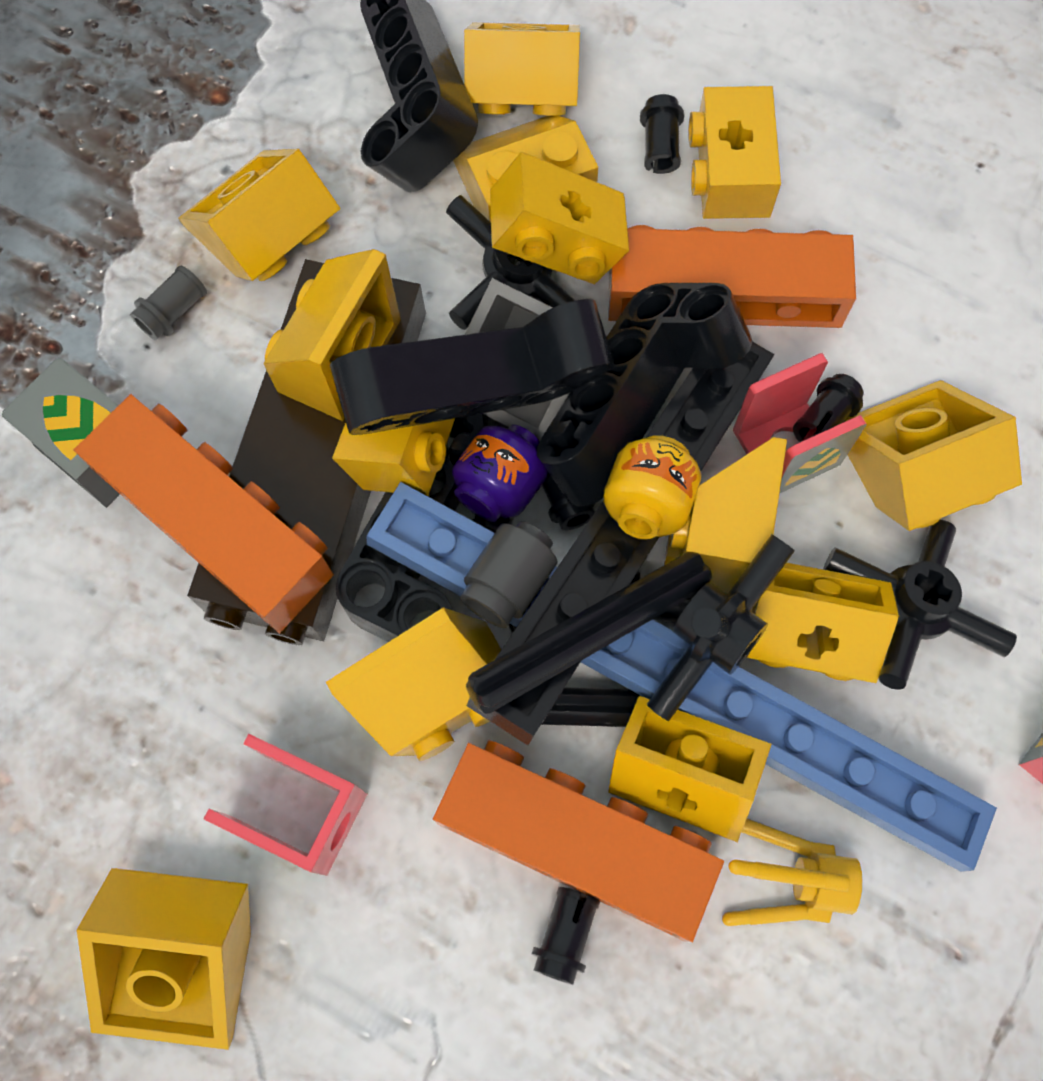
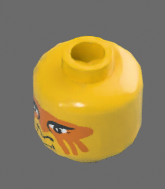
M656 435L628 443L618 453L605 486L603 502L610 516L618 522L619 527L632 537L652 539L677 533L688 522L701 482V471L696 460L690 455L689 450L677 440Z

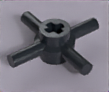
M462 195L457 196L450 203L446 214L485 249L482 266L486 278L449 312L450 318L459 328L466 330L469 327L492 278L528 296L535 295L544 304L552 308L576 301L551 278L553 269L492 248L491 222Z
M939 520L936 524L930 526L917 563L899 567L891 573L836 547L833 548L825 562L823 570L891 582L899 618L879 675V681L888 688L900 690L906 687L922 639H934L950 631L1002 657L1008 656L1016 643L1017 635L959 607L962 600L961 585L956 576L945 567L956 534V527L948 521Z
M771 534L728 594L711 582L705 584L683 610L673 628V633L690 646L648 701L647 706L665 720L670 721L712 663H715L730 675L742 664L768 626L767 622L751 612V610L795 552L793 548Z

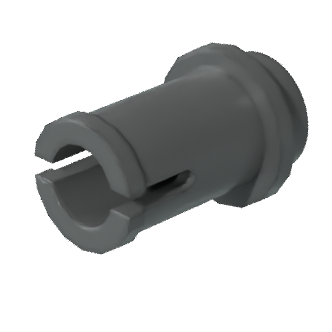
M182 265L178 266L175 272L147 299L139 297L134 301L136 309L130 313V316L136 325L152 339L157 340L162 334L170 336L174 332L171 325L200 297H204L207 294V290L203 283L189 269Z

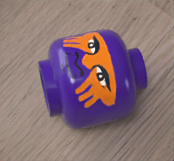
M515 424L511 425L508 429L494 425L482 428L453 465V479L458 486L454 491L457 499L472 513L490 522L497 521L499 517L511 519L520 515L547 478V470L537 457V446L540 441L530 431Z

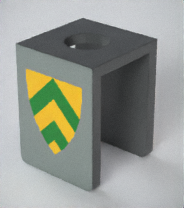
M58 358L2 411V417L104 507L107 508L120 495L73 451L118 404L66 361Z

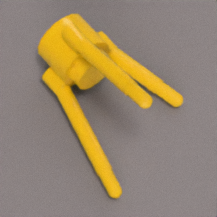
M748 818L746 819L742 833L807 856L808 858L799 857L795 868L735 859L728 865L730 872L756 879L793 884L795 899L805 901V904L726 912L722 916V922L726 926L757 925L799 920L830 923L832 912L853 915L857 911L862 895V870L857 858L836 856L834 845L810 842Z

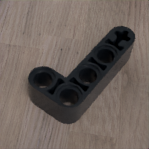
M361 0V12L395 102L366 133L360 151L361 159L366 166L409 193L416 192L426 186L470 145L477 132V114L435 12L426 0Z
M654 284L638 292L628 302L606 337L615 364L614 368L569 394L537 446V457L570 504L588 506L604 498L605 486L618 453L628 443L643 439L684 368H725L737 363L749 352L753 342L751 334L730 288L725 284Z
M581 299L551 308L524 327L370 347L338 357L329 366L348 431L351 435H363L543 403L571 393L614 368L615 364L595 300Z
M482 414L455 418L449 435L454 440L450 447L447 441L444 464L434 478L443 482L444 487L438 493L428 496L453 511H456L460 501L454 493L458 486L453 479L452 468L476 434L484 428ZM385 492L340 571L336 582V596L350 620L359 628L387 642L410 629L411 621L417 614L423 611L436 612L443 607L452 610L450 602L443 593L418 580L421 574L367 545V534L393 495L390 492ZM378 584L385 588L384 595L377 604L371 607H360L354 604L356 594L364 586Z

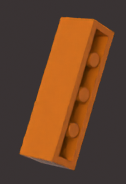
M646 225L627 228L629 252L609 270L608 321H617L634 295L651 285L660 283H720L730 288L746 325L842 328L856 300L853 235L831 234L823 230L807 233H773L767 229L737 232L714 231L707 227H694L688 230L654 229Z
M130 394L73 451L104 481L280 634L334 576L322 556L328 550V547L301 522H297L290 529L274 515L280 507L254 482L250 481L243 489L227 476L233 470V467L209 444L203 442L195 449L182 437L188 431L187 428L163 405L158 403L152 410H149Z
M488 740L484 749L471 743L467 744L433 817V820L438 825L585 895L594 897L600 902L682 941L693 943L724 864V860L709 854L712 842L678 826L673 827L670 835L645 824L648 813L621 799L611 797L608 805L605 806L585 797L582 794L586 785L558 770L549 768L544 778L520 767L524 756L500 743Z

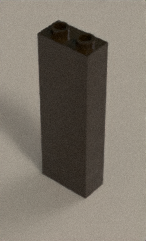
M305 259L281 330L285 329L296 310V301L302 286L307 280L315 279L324 263ZM391 278L401 321L387 345L418 341L426 316L421 284ZM267 370L229 477L243 489L252 481L264 490L280 507L274 515L290 529L297 522H301L317 535L328 547V550L322 556L334 576L280 634L199 563L187 596L205 612L203 619L217 626L241 630L243 623L246 622L266 627V636L284 643L303 645L305 637L324 642L338 599L336 596V582L340 571L353 550L371 491L363 490L332 459L346 423L345 418L341 421L277 392Z

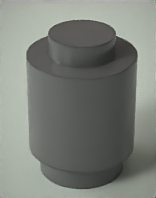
M520 521L516 526L501 524L464 577L467 587L460 596L461 601L477 616L500 628H507L513 618H522L558 563L556 556L550 550L553 546L552 540L542 530L527 522Z

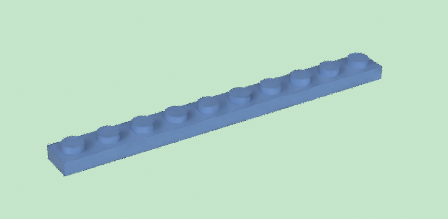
M400 482L367 534V545L461 596L467 587L464 577L482 553L494 532ZM556 566L547 578V580L545 581V583L543 584L542 588L540 589V591L538 592L530 606L528 607V609L526 610L525 614L530 609V607L532 606V604L534 603V601L536 600V598L538 597L546 583L549 581V579L557 569ZM523 617L513 618L510 624L517 627ZM652 619L583 659L581 663L642 697L651 699L690 645L673 633V630ZM712 663L678 710L771 743L766 765L958 871L975 870L997 807L740 667L730 675L715 663Z

